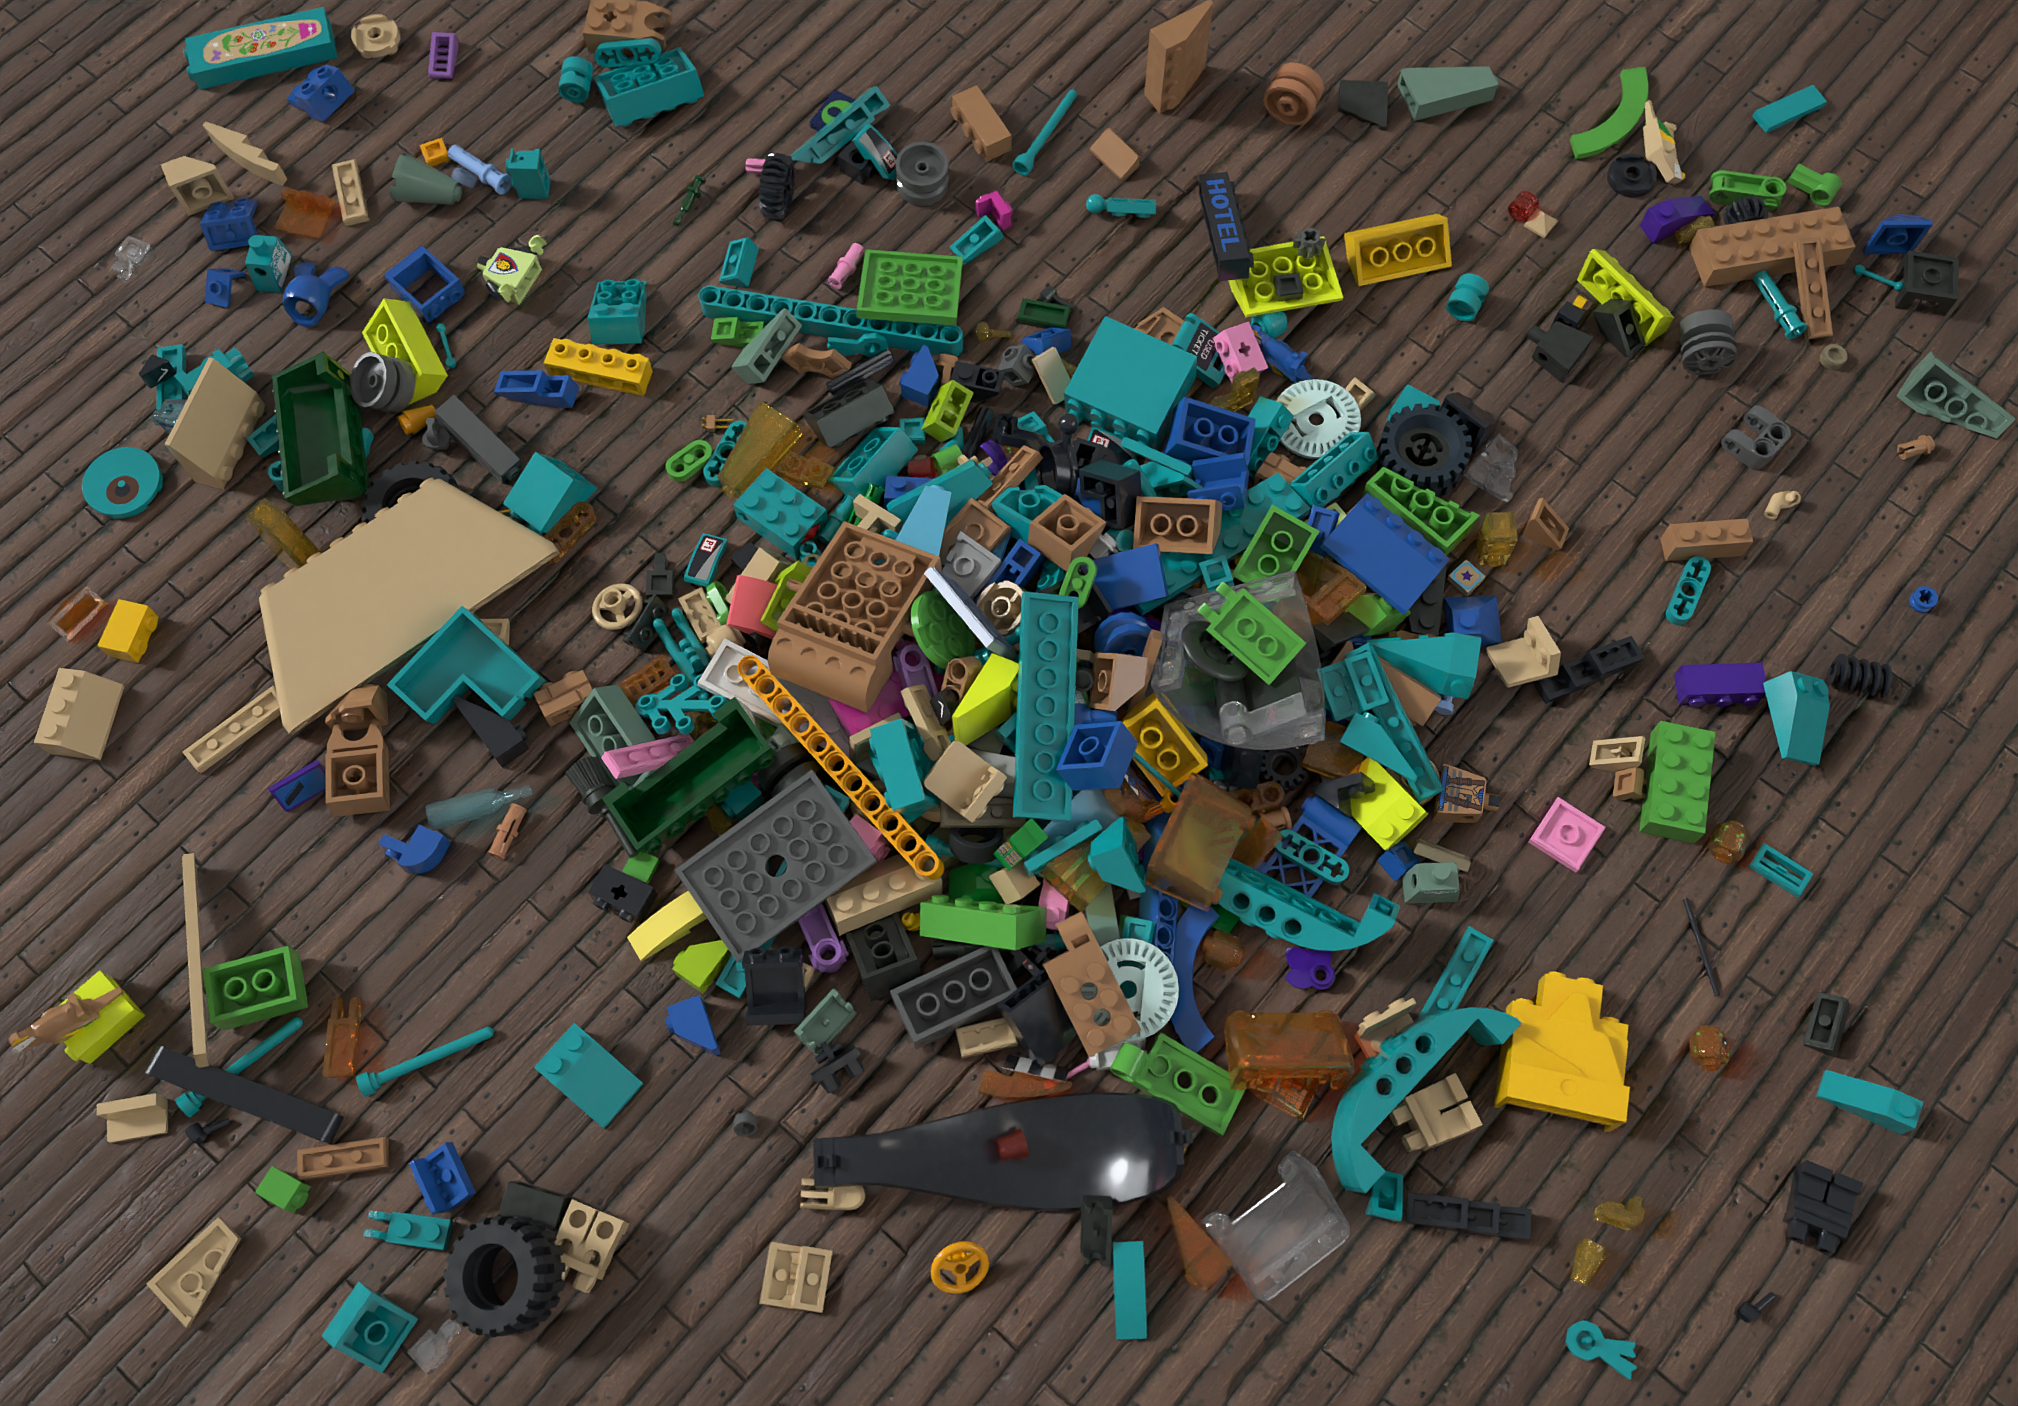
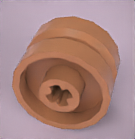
M1293 62L1283 64L1277 69L1263 98L1265 108L1269 114L1285 124H1305L1311 119L1316 105L1323 94L1324 84L1319 74L1306 65Z

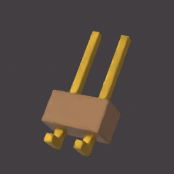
M707 415V419L702 417L703 422H707L706 426L702 424V428L707 429V432H715L716 429H728L729 426H716V422H733V419H716L715 415Z

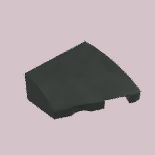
M1340 80L1338 111L1345 115H1352L1363 123L1367 119L1378 124L1379 130H1386L1388 82Z

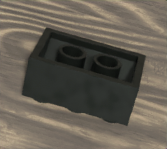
M866 378L805 411L802 415L823 445L828 448H837L846 442L845 439L850 436H859L865 433L870 425L885 422L889 418L888 415L894 413V410L883 386Z

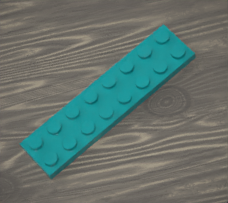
M1279 473L1274 474L1247 490L1245 508L1222 511L1221 530L1213 554L1160 552L1169 597L1134 607L1141 615H1144L1203 579L1199 563L1225 554L1227 563H1230L1242 556L1272 505L1299 520L1308 516L1311 508Z
M1023 592L1021 596L1013 818L1071 821L1072 789L1056 769L1074 728L1079 597Z

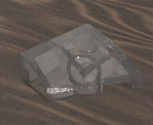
M1498 433L1488 441L1464 476L1489 494L1508 502L1513 497L1510 488L1511 480L1515 478L1516 470L1514 463L1517 460L1518 449Z

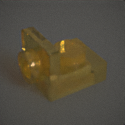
M1635 1196L1630 1199L1627 1210H1624L1625 1206L1620 1203L1607 1201L1595 1208L1593 1219L1629 1231L1637 1227V1224L1640 1225L1645 1213V1208L1641 1207L1643 1198Z

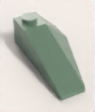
M1931 351L1912 370L1897 394L1900 400L1918 413L1927 414L1993 438H1998L2016 420L2013 415Z

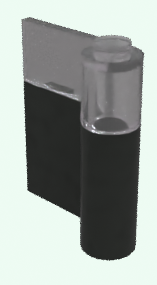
M1295 657L1270 685L1250 668H1248L1246 676L1239 681H1224L1213 677L1223 739L1231 745L1243 744L1308 718Z

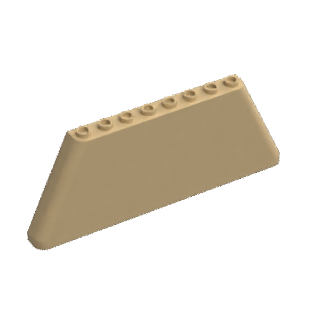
M434 478L425 480L421 483L419 490L413 494L411 492L404 494L397 500L398 504L392 508L386 507L375 514V519L369 523L363 522L357 525L352 530L353 533L345 539L343 537L336 539L329 545L330 549L322 554L320 552L313 554L307 559V564L299 569L295 567L284 574L283 580L277 584L270 583L261 589L260 592L262 594L259 597L283 727L290 735H294L338 705L352 689H358L363 685L369 684L422 648L461 606L475 612L559 555L560 552L557 547L548 539L441 479L434 480Z

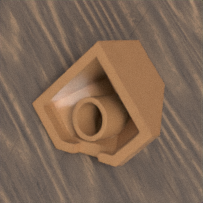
M367 684L361 688L352 689L326 717V724L333 730V725L340 723L344 731L369 728L372 719H379L381 726L388 725L387 695L379 685Z

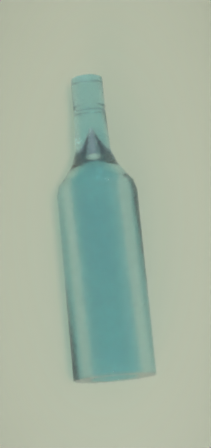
M531 785L508 791L486 788L427 804L426 814L430 827L434 831L496 814L509 802L533 796Z

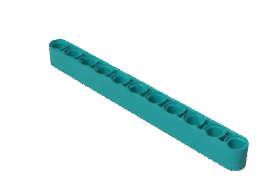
M706 286L700 290L698 295L703 314L712 319L738 317L741 323L764 321L767 325L782 309L786 308L802 325L798 333L858 340L865 333L876 332L878 335L886 337L887 347L919 352L922 346L925 345L928 346L930 354L958 356L963 351V333L961 328L956 325L919 324L915 322H893L877 319L867 320L856 318L857 309L716 286Z

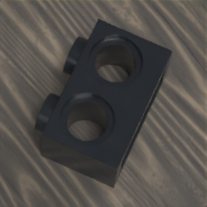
M880 133L890 144V138ZM853 141L838 155L840 171L861 185L868 178H872L875 175L877 168L872 160L864 159Z

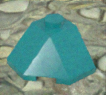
M1046 485L1035 486V490L1021 491L1019 487H1010L992 502V507L999 518L1011 527V536L1017 540L1020 538L1028 544L1030 522L1063 495Z
M1120 817L1091 842V852L1088 855L1090 867L1093 871H1098L1103 881L1138 893L1146 892V874L1143 865L1137 866L1139 858L1136 852L1138 847L1135 838L1124 817Z

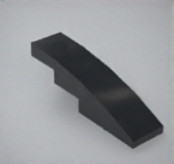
M1629 636L1588 651L1585 656L1562 664L1558 669V675L1532 682L1544 703L1547 704L1615 675L1643 661L1645 657L1633 637Z
M1408 1193L1406 1224L1468 1234L1531 1241L1532 1209L1501 1206L1498 1203L1469 1201L1468 1198Z

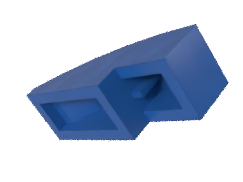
M543 370L501 371L494 393L501 397L529 404L573 408L579 386L570 376H548Z

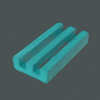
M1765 843L1759 847L1758 852L1748 865L1750 869L1796 898L1801 896L1814 874ZM1766 854V855L1769 856L1770 858L1774 859V860L1777 861L1778 863L1782 864V865L1785 866L1786 868L1790 869V870L1793 871L1794 873H1796V874H1798L1799 876H1801V877L1803 878V880H1801V879H1799L1798 877L1794 876L1793 874H1791L1790 872H1788L1787 869H1785V868L1782 867L1781 865L1775 864L1774 862L1770 861L1769 859H1767V858L1764 857L1763 855Z

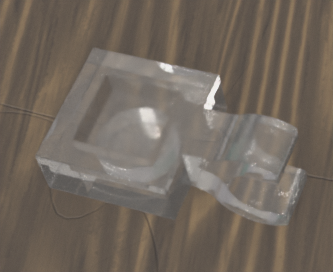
M130 236L126 237L115 252L118 260L111 268L113 271L119 272L117 278L125 281L130 278L132 266L140 267L151 252L150 244Z
M449 1319L441 1326L438 1333L433 1329H429L407 1353L426 1374H431L453 1352L447 1344L463 1328L456 1320L452 1321Z

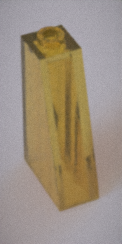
M762 401L757 404L717 476L723 485L721 490L729 498L733 499L736 497L739 499L766 468L773 471L802 440L804 436L796 422Z
M263 498L246 516V519L277 558L291 569L295 567L301 568L307 564V559L315 553L320 552L322 554L290 517L267 499Z
M1130 817L1126 819V822L1135 838L1138 847L1136 852L1138 853L1151 838V835L1143 824L1136 822ZM1099 835L1049 861L1040 873L1041 877L1080 912H1083L1109 884V882L1101 879L1098 871L1091 869L1088 861V855L1091 852V842Z

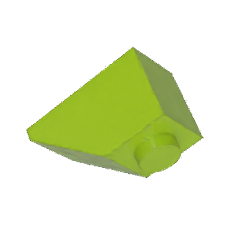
M722 940L692 945L686 951H681L673 962L675 966L672 969L676 976L704 994L725 967L732 954Z

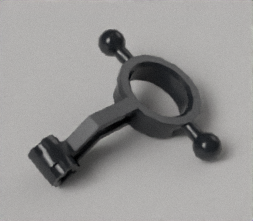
M1001 413L995 417L992 440L1002 446L1006 445L1021 449L1025 445L1038 451L1043 457L1035 466L1039 486L1046 485L1058 493L1066 494L1073 499L1078 482V464L1071 439L1072 434L1078 430V418L1073 414H1064L1058 422L1059 429L1062 432L1061 438L1055 440L1054 443H1048L1039 433L1019 429L1017 427L1018 418L1015 416Z

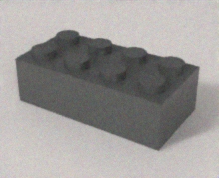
M984 946L891 990L890 993L915 1049H919L956 1031V1028L965 1027L998 1011L997 1004L1017 990L998 949L996 947Z

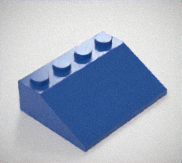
M1368 493L1354 506L1320 546V548L1403 615L1450 560L1441 549L1430 544L1421 533L1409 527L1403 522L1401 517L1393 514L1377 498L1372 497Z

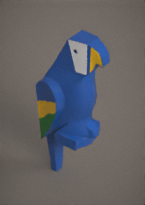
M1251 326L1268 366L1267 369L1294 383L1315 379L1306 372V368L1303 365L1306 361L1307 353L1304 351L1301 353L1294 352L1283 341H1278L1265 334L1260 326Z

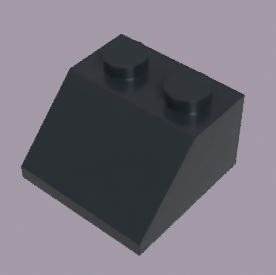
M1460 392L1448 394L1444 398L1439 411L1441 412L1443 407L1448 409L1447 416L1452 417L1456 414L1460 418L1458 425L1465 424L1468 431L1465 436L1471 435L1472 442L1470 447H1472L1473 454L1493 436L1499 423L1492 414L1482 410L1471 398L1465 397Z

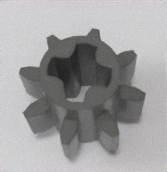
M1310 227L1303 230V232L1298 230L1293 242V248H1298L1297 256L1301 255L1308 260L1315 255L1320 256L1325 244V239L1320 238V230L1317 231Z

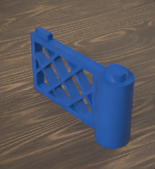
M1316 795L1314 798L1309 796L1300 808L1303 814L1291 830L1297 833L1302 825L1312 831L1314 841L1311 842L1318 846L1323 844L1332 845L1338 849L1335 855L1341 858L1363 827L1319 795ZM1287 837L1286 840L1282 841L1281 847L1285 850L1288 846L1296 849L1298 857L1299 848H1302L1304 845L1300 843L1298 848L1292 844L1288 845L1292 839ZM1276 851L1267 863L1262 860L1255 869L1265 875L1267 872L1279 870L1283 884L1291 888L1302 886L1303 893L1311 898L1324 881L1321 878L1305 881L1303 868L1294 863L1282 865L1281 856ZM1317 852V860L1307 861L1306 863L1316 864L1319 861V855L1317 854ZM1324 859L1322 864H1326L1329 859ZM1278 860L1279 866H1272ZM1322 865L1319 868L1320 871H1323ZM1299 867L1301 882L1286 884L1283 870ZM1313 885L1307 893L1306 886Z

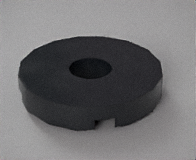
M1630 153L1620 155L1611 163L1607 171L1608 183L1616 193L1624 197H1642L1651 191L1657 180V171L1650 161L1648 163L1643 160L1644 157L1641 155ZM1627 173H1634L1638 178H1631Z

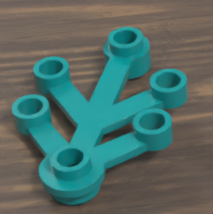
M677 674L671 678V685L661 692L642 696L637 701L635 710L639 716L653 721L652 726L658 734H665L671 728L668 719L660 714L661 711H669L676 721V727L679 732L686 735L694 730L695 725L691 718L685 716L682 711H710L713 718L716 719L713 713L729 700L722 695H715L710 700H690L701 692L707 691L698 686V681L702 674L694 679V685L687 689L689 682L683 674ZM682 692L672 700H666L675 693Z

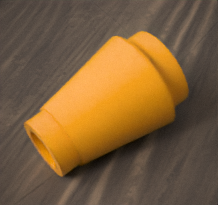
M432 404L402 411V415L397 418L405 434L412 433L415 435L427 426L426 418L436 419L435 408Z

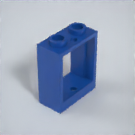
M422 245L384 274L390 288L403 301H409L414 311L427 323L439 317L444 310L453 303L458 302L466 294L460 280ZM431 269L447 286L424 304H420L405 288Z

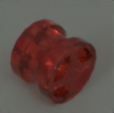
M1521 191L1516 196V200L1508 205V213L1514 220L1526 222L1530 218L1531 213L1538 209L1539 201L1531 192Z

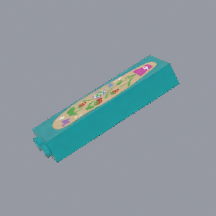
M324 7L185 38L187 48L184 49V55L189 63V66L186 67L187 73L191 81L195 80L199 89L338 58L332 25Z

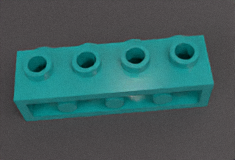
M1349 432L1289 483L1311 510L1313 505L1324 508L1331 500L1339 497L1341 491L1355 483V479L1362 473L1370 470L1371 465L1379 459L1370 433Z

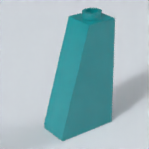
M971 459L890 501L886 505L888 512L901 519L903 526L925 486H941L945 491L951 492L945 523L946 527L971 498L976 500L993 484L989 477L992 472L982 462L977 464Z

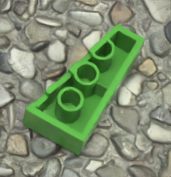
M933 895L932 900L920 902V936L1018 950L1046 941L1047 907L1000 904L991 901L976 902L969 898L952 900L947 895Z

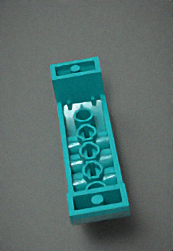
M1196 805L1185 817L1183 822V841L1192 872L1208 895L1223 908L1239 916L1243 923L1253 927L1257 925L1265 929V932L1272 938L1279 940L1282 938L1298 946L1326 951L1352 949L1367 944L1393 927L1400 905L1374 893L1359 922L1210 848L1208 844L1221 816Z
M1471 1007L1431 1013L1411 1022L1394 1037L1392 1035L1388 1036L1379 1046L1381 1051L1375 1057H1368L1361 1064L1360 1068L1362 1071L1346 1089L1334 1117L1332 1155L1341 1185L1347 1191L1366 1193L1385 1173V1170L1361 1146L1362 1142L1465 1031L1480 1046L1503 1044L1522 1023L1516 1017L1489 1008Z

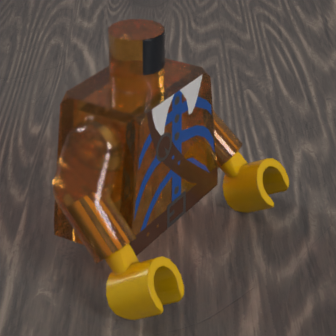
M1131 762L1120 788L1100 789L1120 817H1130L1139 823L1161 815L1163 811L1171 813L1181 804V801L1178 803L1171 801L1170 798L1174 795L1172 791H1169L1158 802Z

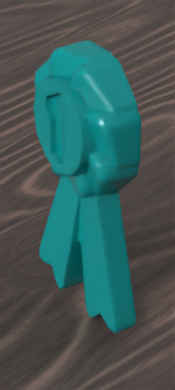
M876 332L865 333L858 340L828 337V349H835L843 357L858 353L867 357H874L884 350H888L886 337L878 335Z
M1584 1320L1568 1328L1565 1343L1574 1357L1587 1361L1599 1357L1625 1379L1630 1380L1632 1378L1631 1371L1637 1367L1620 1357V1355L1634 1358V1342L1604 1339L1597 1325Z

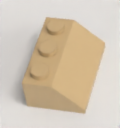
M59 668L34 743L48 754L101 760L125 686L86 671Z

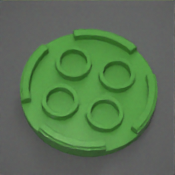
M937 589L927 591L914 600L911 609L912 629L917 643L930 661L946 670L951 660L973 656L975 649L974 632Z

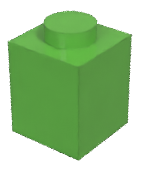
M271 1166L254 1193L286 1211L295 1213L306 1202L308 1198L307 1192L311 1186Z

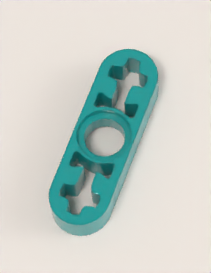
M651 38L604 42L598 46L594 57L600 66L606 68L652 64L658 60L662 49L660 44ZM622 49H630L634 57H626Z
M735 421L726 430L703 470L708 485L720 487L727 482L752 439L750 426L746 422ZM741 431H744L745 435L740 434L736 439L735 432L740 433ZM726 449L735 451L731 458L726 459L721 456V453ZM719 469L721 475L712 477L711 472L716 473Z
M1694 556L1690 558L1683 568L1666 609V618L1674 625L1687 623L1693 615L1711 571V565L1704 557ZM1694 567H1700L1699 574L1696 576V578H1692V575L1695 571ZM1682 586H1691L1695 591V595H1685L1682 591ZM1681 603H1684L1682 616L1677 615V608Z
M1282 830L1276 835L1274 849L1280 856L1329 884L1339 885L1346 880L1349 874V867L1340 857L1292 830ZM1287 837L1291 838V844L1296 848L1299 847L1300 843L1304 846L1301 848L1298 857L1294 856L1296 852L1294 848L1288 846L1286 850L1283 849L1280 839L1286 840ZM1308 850H1313L1319 855V861L1316 864H1308L1304 861L1303 854ZM1324 857L1329 859L1326 865L1334 868L1336 865L1340 866V872L1343 875H1337L1334 878L1331 876V870L1325 866L1323 871L1318 870L1324 861Z

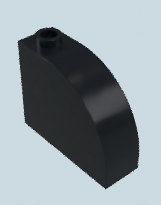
M1045 968L997 1004L1027 1057L1040 1066L1051 1061L1077 1034Z

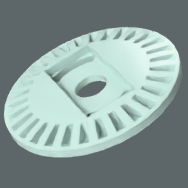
M1318 379L1301 381L1288 387L1276 401L1282 403L1294 415L1292 421L1296 422L1297 427L1296 429L1291 422L1280 442L1289 451L1301 457L1319 459L1349 432H1359L1361 414L1357 402L1347 390L1333 382ZM1331 406L1337 410L1340 418H1336V413ZM1315 413L1320 414L1324 418V422L1321 425H1313L1309 422V416Z
M1117 939L1100 946L1119 986L1122 982L1130 980L1137 987L1136 994L1132 998H1126L1132 1012L1137 1011L1140 1016L1135 1018L1141 1031L1123 1041L1140 1040L1158 1032L1174 1013L1179 996L1178 978L1170 960L1157 947L1138 939ZM1132 960L1141 963L1145 967L1142 970L1133 966L1118 967L1117 962ZM1091 982L1085 983L1080 990L1082 997L1086 999L1093 998L1097 993L1096 985ZM1099 1009L1094 1014V1022L1098 1025H1104L1110 1019V1013L1106 1009Z

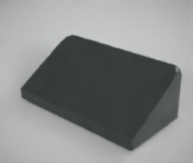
M1349 611L1311 626L1322 651L1369 631V628Z
M1817 992L1803 1041L1804 1046L1826 1055L1837 1057L1850 1010L1847 998Z

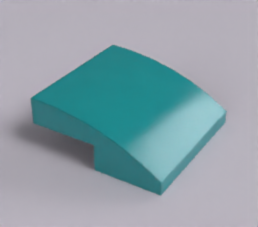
M1370 650L1315 671L1334 722L1389 702Z

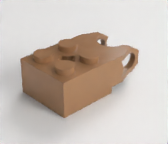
M591 0L583 29L588 52L595 53L598 46L604 42L648 38L658 40L663 50L666 48L665 36L653 29L671 24L672 16L669 10L646 1ZM662 14L666 17V19H661L654 15ZM622 49L625 56H634L630 49Z
M372 719L368 733L357 741L345 739L344 730L341 728L340 723L333 725L332 734L327 743L326 804L333 817L390 810L389 750L383 739L379 719Z

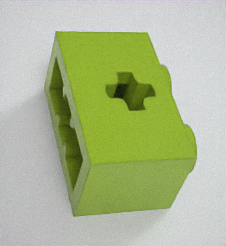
M954 380L941 386L921 430L940 442L955 436L973 392Z

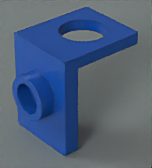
M225 267L207 269L205 302L222 307H230L232 278L244 277L245 272Z

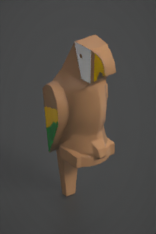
M118 987L94 1000L91 998L82 999L79 995L72 993L67 996L68 1001L65 1004L47 1010L40 1019L23 1031L13 1033L8 1040L12 1048L18 1052L42 1043L52 1042L54 1045L64 1043L99 1018V1011L124 992L121 987Z

